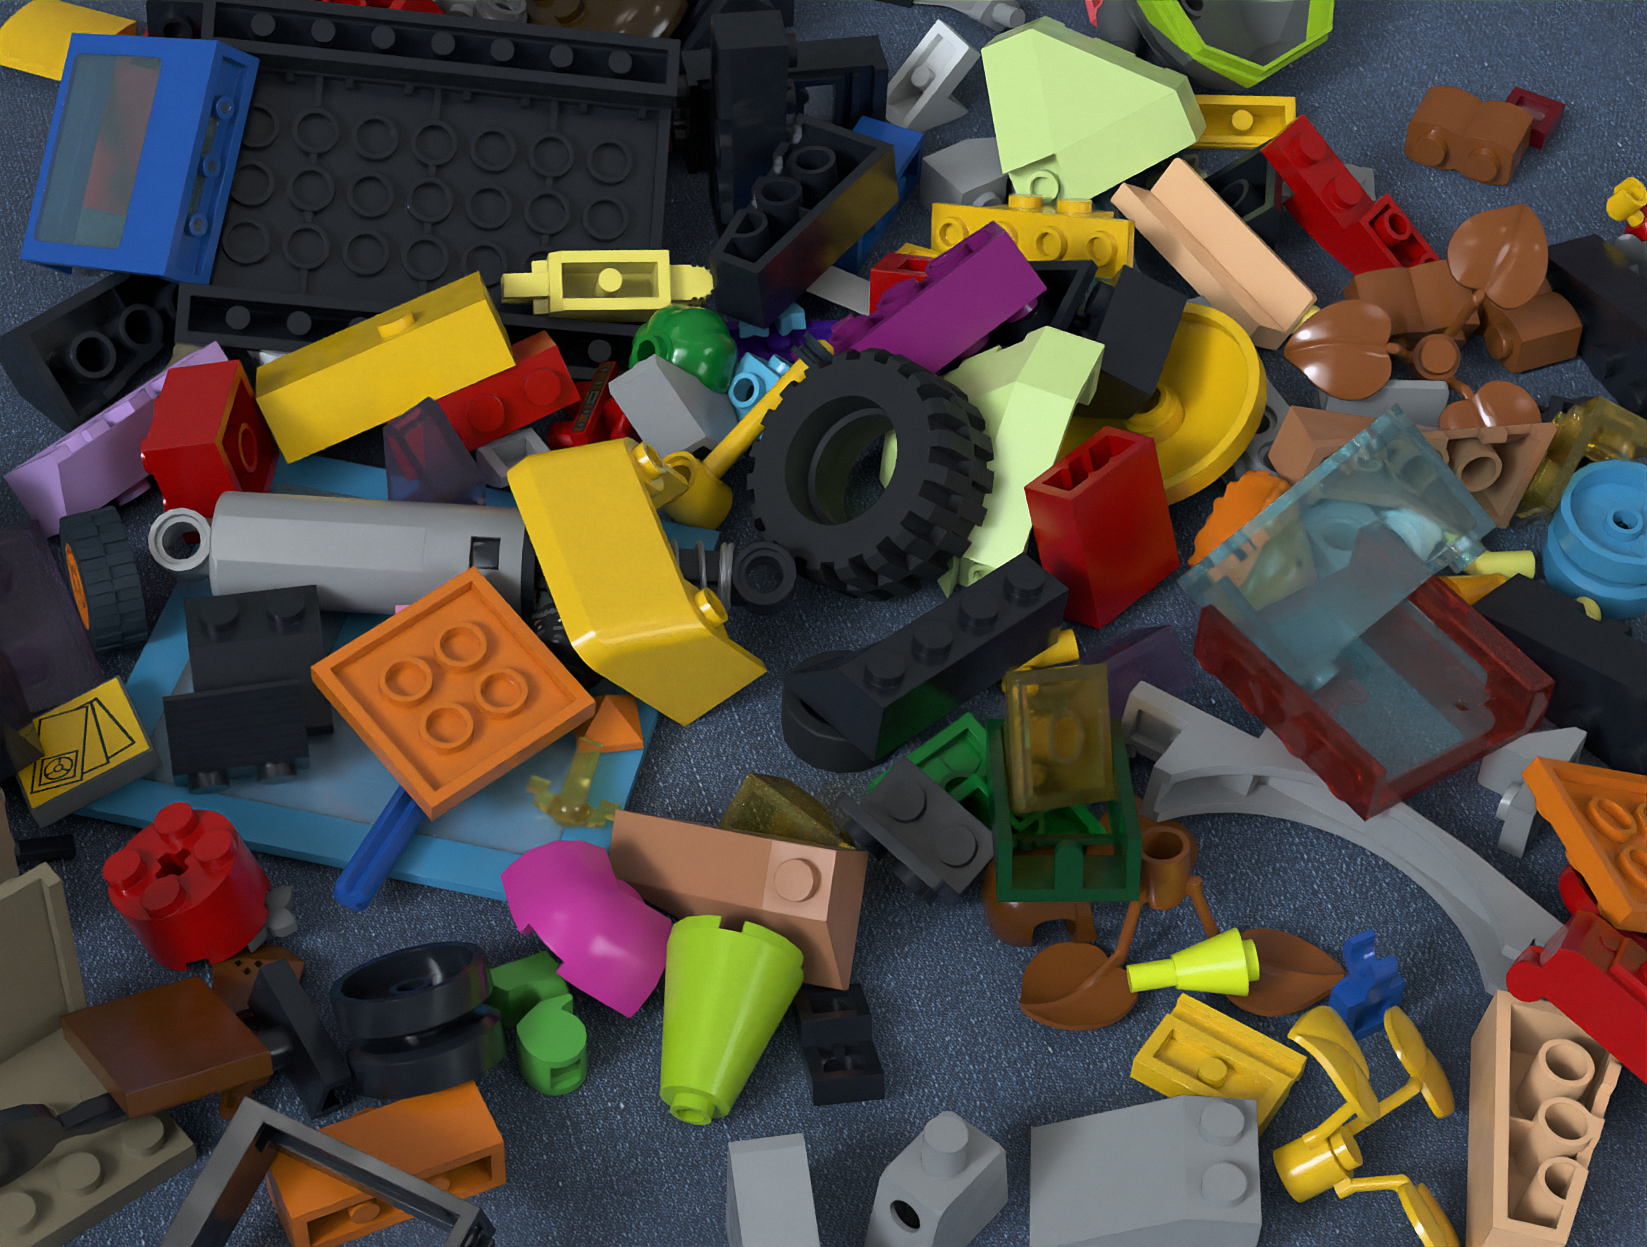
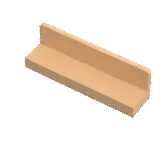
M1175 158L1150 191L1123 182L1110 199L1128 220H1135V227L1200 296H1204L1214 309L1234 319L1245 330L1254 346L1277 351L1317 300L1316 294L1183 159Z

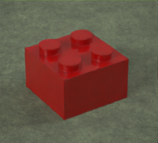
M240 360L168 369L161 394L154 401V416L148 435L142 439L140 447L143 467L148 474L154 475L163 494L165 512L170 509L187 508L198 512L204 518H213L216 503L220 495L225 491L269 493L280 451L256 401V396ZM185 532L182 534L186 545L201 543L200 533Z

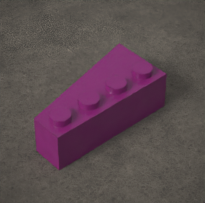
M993 220L930 261L925 267V272L929 276L919 283L915 278H910L903 282L900 281L881 293V299L876 305L877 311L869 316L860 315L854 317L851 313L831 326L833 335L829 338L828 343L834 348V355L852 349L860 353L868 348L885 349L894 355L901 354L940 376L939 370L957 356L960 359H965L983 348L989 340L987 334L1005 320L1015 322L1030 313L1038 304L1036 297L1047 290V288L1007 231ZM793 352L790 353V355L796 362L799 359V357L796 356Z

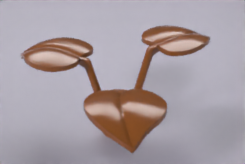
M1522 203L1480 212L1463 222L1453 233L1448 243L1446 253L1447 264L1451 276L1460 286L1476 291L1444 334L1428 335L1422 338L1410 351L1397 343H1387L1391 334L1392 324L1388 313L1383 308L1372 302L1357 299L1333 303L1313 314L1294 332L1283 350L1284 359L1301 371L1319 390L1331 397L1346 401L1366 399L1379 391L1391 375L1392 364L1388 354H1393L1399 358L1402 364H1406L1407 372L1412 380L1445 381L1448 384L1449 390L1460 393L1464 400L1453 402L1444 408L1438 419L1439 428L1467 429L1542 423L1540 411L1535 400L1522 387L1508 381L1497 380L1484 384L1474 394L1470 386L1455 379L1453 374L1460 365L1461 354L1453 340L1479 307L1485 296L1497 307L1513 310L1527 303L1538 292L1546 276L1548 266V244L1543 226L1535 212L1529 206Z
M1135 793L1134 798L1142 838L1139 901H1130L1117 947L1109 958L1103 950L1095 945L1086 942L1073 944L1071 941L1059 942L1048 946L1029 962L1022 977L1019 1009L1029 1018L1046 1026L1069 1031L1100 1029L1121 1020L1136 1005L1140 992L1131 993L1127 970L1120 968V966L1127 959L1143 904L1155 910H1169L1178 906L1184 897L1190 896L1208 939L1220 934L1202 892V878L1190 874L1198 860L1197 841L1187 828L1174 819L1156 823L1139 814L1143 800ZM1106 810L1098 822L1105 828L1108 834H1111L1108 812ZM1088 845L1086 855H1114L1113 845ZM1248 929L1240 933L1241 940L1252 939L1255 944L1259 963V980L1249 982L1247 997L1227 994L1225 996L1233 1004L1247 1012L1267 1017L1284 1016L1301 1011L1328 996L1332 988L1346 976V972L1328 954L1295 935L1276 929Z

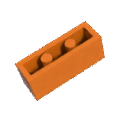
M474 1079L439 1092L405 1098L380 1108H366L356 1112L349 1119L318 1129V1131L461 1199H466L506 1184L504 1141ZM278 1152L265 1175L269 1196L291 1247H336L414 1218V1216L281 1152Z

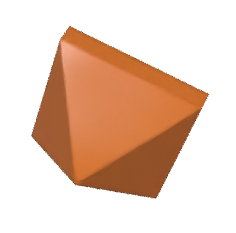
M632 694L592 697L596 701L595 715L574 729L578 756L644 749L636 697Z

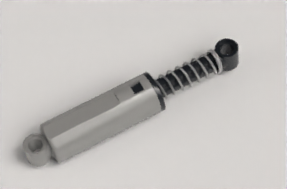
M225 491L220 495L216 503L213 518H204L198 512L187 508L170 509L155 520L151 525L148 535L149 550L155 561L175 579L188 583L202 581L209 577L213 596L316 584L320 611L395 615V605H411L467 569L475 566L524 622L527 621L536 609L541 607L542 592H548L550 599L554 602L519 508ZM185 532L200 533L201 543L198 551L193 556L182 560L172 557L173 542L179 535ZM675 539L670 541L684 579L699 590L705 587L712 590L720 599L726 611L730 610L731 606H742L753 614L761 616L774 615L785 609L794 598L797 587L795 562L789 552L778 544L765 541L753 543L744 549H734L732 542L728 545L724 542L721 544L720 551L704 550V545L700 540L695 544L694 549H678V542ZM760 565L773 566L781 573L783 577L782 583L771 593L756 592L746 582L747 575L752 569Z

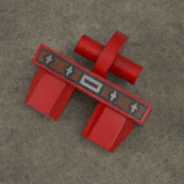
M616 361L600 362L592 381L574 383L581 400L565 407L571 421L553 422L547 435V442L552 451L625 437L635 441L642 440L610 394L608 383L617 378L620 371Z

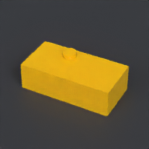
M477 271L257 367L256 401L287 464H290L513 367L516 364L506 329L480 272Z

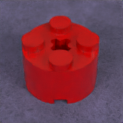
M175 802L161 809L156 815L154 822L136 834L122 850L110 856L102 869L103 877L108 883V893L112 904L151 958L157 964L170 970L187 971L189 968L185 963L204 958L208 960L211 966L229 959L255 938L265 924L269 913L264 902L267 891L271 893L270 881L232 823L217 812L202 809L193 810L185 802Z

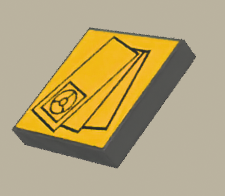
M117 675L33 718L32 720L45 756L16 773L15 777L29 811L41 829L163 766V763L120 675Z

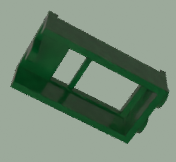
M1121 718L986 719L985 779L988 790L997 902L1139 901L1142 838ZM1104 790L1111 834H1034L1032 832L1012 834L1007 791ZM1012 845H1016L1022 851L1034 850L1037 845H1056L1054 855L1012 856ZM1081 845H1113L1114 855H1083Z

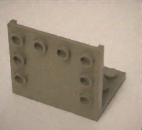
M44 862L21 876L11 878L0 885V1110L22 1104H44L55 1110L56 1114L59 1115L69 1111L83 1101L105 1094L108 1091L64 1039L60 1016L87 1008L62 880ZM166 1110L130 1119L93 1134L74 1136L59 1142L53 1151L37 1166L10 1184L0 1188V1247H61L196 1162L197 1155L194 1142Z

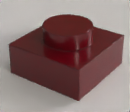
M1516 86L1504 101L1519 106L1534 116L1529 146L1542 150L1561 123L1566 105Z

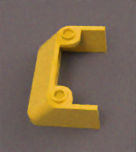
M625 437L530 454L507 471L510 488L566 634L578 655L591 669L684 727L767 672L762 660L729 639L723 625L728 620V614L716 594L707 587L699 590L684 579L656 510L688 489L689 485L684 476L663 462L661 456L650 443L643 441L639 444L635 440Z

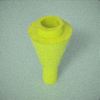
M1236 927L1176 952L1170 956V959L1126 966L1131 993L1175 986L1177 990L1247 997L1249 982L1258 981L1260 976L1255 944L1252 939L1241 940L1240 933Z

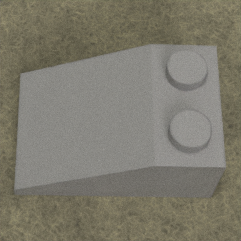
M1181 1095L1031 1128L1029 1247H1257L1262 1226L1256 1100Z

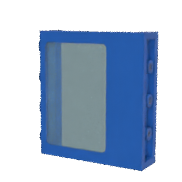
M72 33L20 260L67 275L72 274L74 267L158 277L178 285L179 282L209 285L260 59L218 40Z

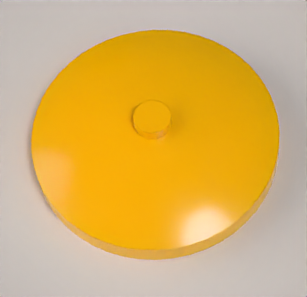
M1186 302L1153 396L1130 419L1072 417L1056 463L1102 428L1109 426L1154 438L1168 506L1201 491L1223 475L1243 454L1255 436L1265 411L1267 401L1266 372L1250 337L1234 319L1223 312L1201 304Z

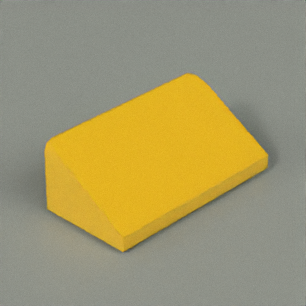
M1195 95L1207 128L1199 140L1187 147V149L1253 150L1275 137L1290 122L1296 119L1295 97Z

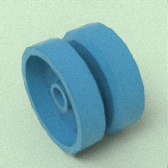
M1618 459L1589 463L1571 474L1560 493L1554 509V518L1549 524L1541 544L1540 566L1550 587L1574 600L1579 597H1588L1594 600L1600 607L1601 617L1621 620L1647 614V465Z

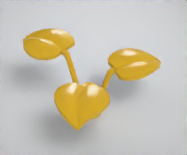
M1326 1005L1307 1011L1293 1025L1287 1037L1305 1048L1316 1058L1347 1102L1317 1128L1273 1151L1275 1167L1285 1188L1298 1203L1311 1199L1333 1187L1340 1199L1355 1192L1394 1190L1398 1193L1402 1206L1425 1247H1462L1451 1222L1424 1183L1414 1186L1410 1178L1405 1174L1353 1178V1169L1363 1165L1360 1149L1353 1136L1417 1095L1420 1091L1433 1114L1438 1119L1448 1117L1454 1111V1095L1448 1078L1438 1060L1426 1047L1417 1027L1400 1007L1395 1005L1385 1011L1384 1025L1395 1053L1410 1074V1077L1404 1087L1378 1103L1377 1097L1368 1081L1370 1075L1366 1060L1340 1014L1332 1007ZM1356 1113L1358 1117L1348 1122L1347 1124L1342 1125Z

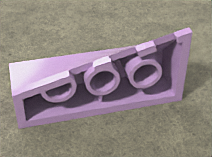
M217 341L188 354L4 475V478L45 539L59 533V519L63 516L99 509L114 498L119 506H122L151 487L146 479L150 474L143 467L140 447L142 439L148 435L154 416V401L161 394L168 369L229 361Z

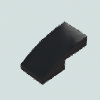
M849 984L848 990L829 987L799 989L792 1001L803 1067L813 1106L885 1099L884 1072L872 1041V1015L861 984Z

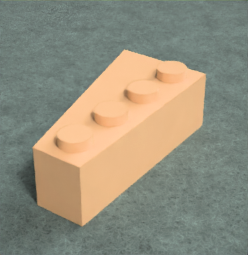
M1497 989L1471 1038L1465 1247H1565L1589 1173L1587 1169L1591 1156L1600 1139L1605 1119H1603L1610 1096L1616 1087L1622 1065H1620L1621 1062L1550 1001L1539 999L1534 1002H1524L1513 997L1510 992Z

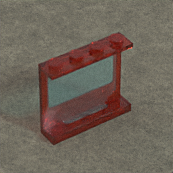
M1379 523L1359 531L1349 569L1234 625L1213 604L1202 608L1192 652L1206 672L1214 675L1240 700L1247 712L1257 716L1283 742L1286 749L1293 756L1300 758L1327 784L1329 790L1337 799L1344 801L1364 821L1541 727L1555 681Z

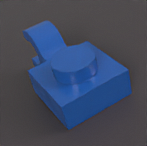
M1372 929L1345 940L1343 944V958L1349 974L1332 988L1328 1006L1340 1014L1356 1042L1385 1029L1384 1013L1395 1005L1400 1006L1406 981L1398 973V960L1393 954L1381 960H1378L1373 947L1376 934Z

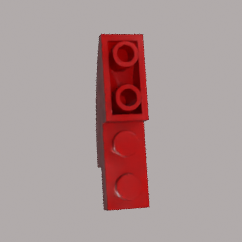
M1304 114L1290 122L1260 150L1294 192L1282 205L1325 251L1353 274L1358 275L1369 271L1395 267L1410 268L1441 260L1388 192L1372 201Z

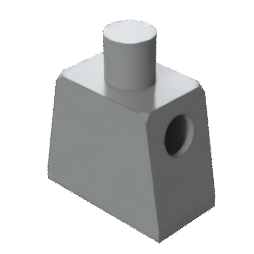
M942 1111L937 1117L931 1119L926 1124L924 1130L882 1173L877 1187L864 1247H966L1008 1202L1006 1151L998 1142L953 1111ZM918 1217H919V1220H920V1228L917 1229V1223H918Z

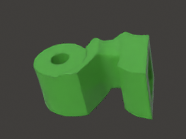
M545 950L490 969L494 985L491 995L485 1002L492 1003L501 1011L506 1028L511 1029L516 1026L517 1063L523 1079L531 1087L543 1094L560 1096L578 1089L586 1079L588 1071L587 1033L585 1025L577 1016L573 1015V997L569 992L568 981L556 973L557 967L560 964Z

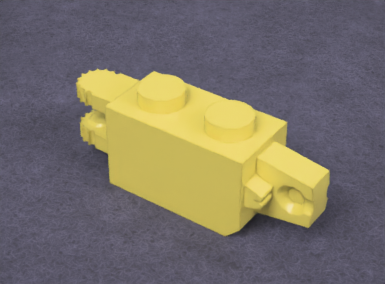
M669 250L558 251L548 253L546 260L532 261V273H511L501 276L502 304H533L534 316L598 322H648L656 311L667 305L685 304L692 307H700L702 303H706V298H709L710 292L714 290L710 269L706 270L705 266L699 267L698 265L696 267L691 265H670Z

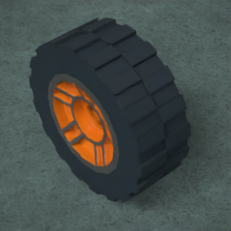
M108 506L61 517L59 519V535L66 576L76 615L92 655H101L146 644V640H148L147 618L141 584L128 536L120 515L116 512V508Z

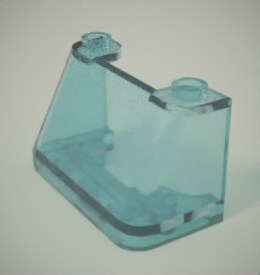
M1396 403L1176 581L1197 606L1288 690L1293 692L1304 686L1309 694H1312L1341 671V668L1334 660L1343 652L1347 645L1432 575L1446 566H1449L1457 574L1470 565L1487 550L1479 540L1497 525Z

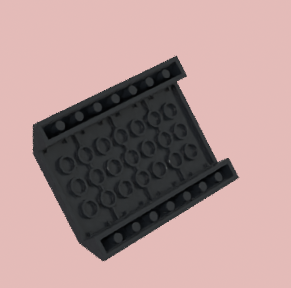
M204 0L201 39L218 40L255 56L260 61L209 285L179 282L174 344L204 347L217 341L219 346L224 349L289 354L479 271L506 329L511 345L545 330L556 343L570 376L575 381H592L600 362L616 361L620 369L617 377L629 370V358L632 353V342L635 333L646 322H598L534 316L533 304H502L501 276L511 273H532V261L546 260L548 253L558 251L662 250L671 109L677 98L681 40L313 0ZM210 115V117H209L208 126H207V130H206L205 139H204V143H203V147H202V152H201V154H203V151H204V147H205V143H206V138H207V134H208V129H209V125H210V121H211V115ZM196 174L188 212H190L198 174Z

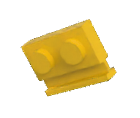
M1182 993L1177 999L1176 1007L1170 1014H1166L1133 1059L1130 1077L1169 1098L1190 1095L1256 1100L1259 1139L1289 1096L1290 1089L1295 1081H1299L1302 1077L1307 1057Z

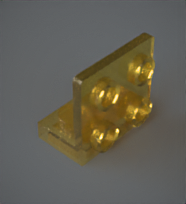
M1602 396L1595 397L1580 405H1573L1567 414L1559 411L1552 420L1558 430L1539 468H1537L1515 512V516L1527 521L1553 512L1583 454L1595 462L1612 459L1633 461L1647 456V420Z

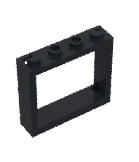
M245 1096L158 1247H225L278 1152L450 1233L443 1247H495V1239L492 1237L496 1229L480 1207Z

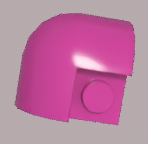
M583 840L553 841L530 849L509 865L500 875L510 912L519 932L529 936L535 930L542 941L563 961L557 967L556 973L583 992L626 1017L631 1018L655 989L666 967L667 941L672 931L671 919L646 905L633 887L615 878L605 848Z

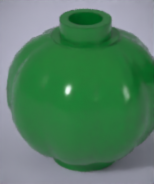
M685 304L667 305L656 311L649 321L642 324L635 333L632 342V353L629 358V370L638 362L656 354L695 376L708 389L727 395L732 379L735 377L739 352L735 341L730 337L726 323L716 312L703 307H692Z

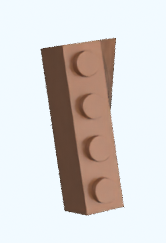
M1291 405L1269 451L1268 458L1279 477L1287 481L1291 486L1293 492L1292 499L1506 529L1558 429L1553 422L1445 429Z

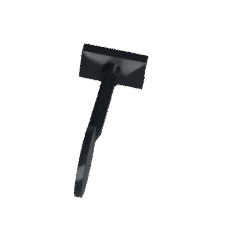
M284 958L261 966L247 1005L261 1030L253 1033L270 1050L273 1072L283 1068L311 1120L337 1111L340 1103L332 1089L349 1083L352 1074L287 959ZM109 1092L83 1101L69 1111L59 1115L56 1114L55 1110L44 1104H22L0 1110V1188L10 1184L37 1166L53 1151L59 1142L74 1136L93 1134L132 1118L128 1117Z

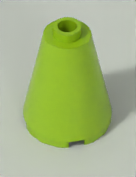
M716 915L685 917L673 924L667 941L659 1094L661 1099L671 1106L670 1113L674 1117L694 1125H708L712 1122V1119L722 1118L729 1114L802 985L805 968L801 969L804 960L801 950L785 937L761 925L747 921L744 922L741 933L720 929L719 925L722 916Z

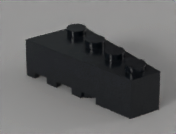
M1597 234L1548 246V266L1545 277L1552 291L1561 294L1573 306L1583 325L1577 354L1588 366L1593 377L1599 380L1618 402L1623 413L1630 417L1647 437V280L1639 275L1636 262Z
M1520 573L1468 607L1457 651L1468 658L1474 666L1482 669L1510 690L1521 702L1532 707L1559 729L1577 727L1586 731L1587 735L1583 747L1611 769L1647 776V644L1632 637V627L1614 618L1604 623L1587 616L1584 604Z

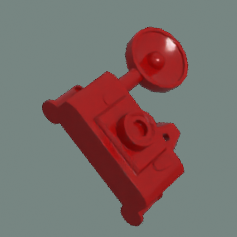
M1568 863L1559 874L1558 890L1565 907L1572 917L1546 942L1544 948L1533 945L1520 954L1506 974L1507 989L1513 997L1524 1002H1534L1545 997L1647 1084V933L1615 929L1614 926L1609 924L1600 914L1597 908L1598 900L1582 874Z

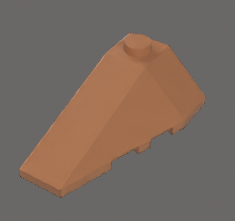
M615 809L609 860L616 879L626 882L643 899L679 920L699 915L722 916L719 925L720 929L740 933L745 921L761 925L785 937L801 950L804 956L801 969L805 968L803 983L839 990L849 989L869 851Z

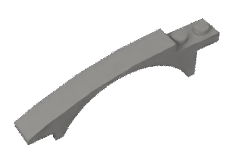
M1142 680L1129 694L1121 721L1125 743L1134 745L1137 748V753L1156 762L1153 766L1139 814L1157 823L1181 816L1204 813L1258 814L1310 825L1362 846L1409 876L1445 910L1460 930L1473 953L1480 970L1485 992L1493 996L1497 989L1509 992L1506 985V974L1520 954L1529 946L1537 945L1544 948L1546 942L1563 926L1560 921L1464 843L1372 781L1273 726L1268 725L1261 736L1256 738Z

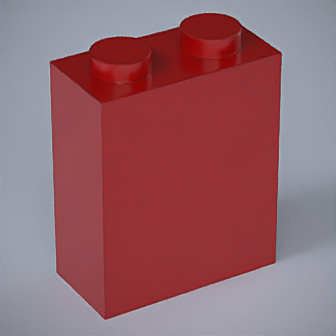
M1105 426L1024 487L1042 567L1069 588L1063 618L1101 629L1113 622L1120 613L1144 594L1153 590L1159 582L1180 567L1154 438Z

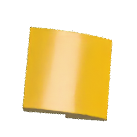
M33 0L19 9L0 28V65L61 81L72 33L136 36L137 21L59 0Z

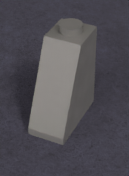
M803 1133L728 1142L725 1227L729 1247H820Z

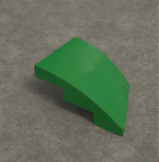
M968 711L906 757L991 831L988 790L985 779L986 730ZM892 767L872 780L867 790L868 793L876 787ZM1007 791L1012 834L1020 832H1032L1034 834H1108L1105 828L1072 791H1062L1059 794L1056 791ZM1012 845V850L1018 849L1016 845Z

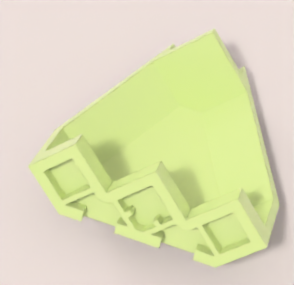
M1043 16L997 35L981 49L1002 174L1008 172L1017 194L1042 195L1043 205L1057 206V199L1060 198L1091 199L1196 143L1207 128L1187 76L1167 67L1163 69L1135 57L1136 54L1095 37L1093 39L1067 28L1064 23L1050 17Z
M1044 326L1027 333L1022 342L1002 349L1000 345L963 360L957 369L940 375V377L956 385L967 394L969 403L978 407L986 426V430L982 433L991 437L994 460L987 462V469L994 472L992 494H985L982 506L988 509L981 527L974 526L967 538L972 542L970 547L961 558L953 556L947 562L950 570L937 579L947 599L956 583L968 587L1022 552L1027 554L1033 525L1024 487L1056 463L1076 404L1081 403L1088 406L1097 389L1105 344L1050 326ZM895 429L886 432L879 480L885 489L893 475L897 459Z

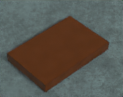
M199 976L60 1016L64 1039L128 1117L132 1119L269 1078V1075L274 1074L270 1050Z

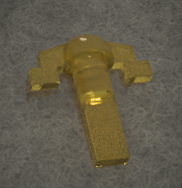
M580 736L560 794L556 795L548 792L551 781L531 775L526 791L535 794L532 805L551 816L555 823L566 829L578 827L603 829L606 819L614 821L615 809H620V805L602 799L599 808L596 809L590 807L587 802L603 744Z

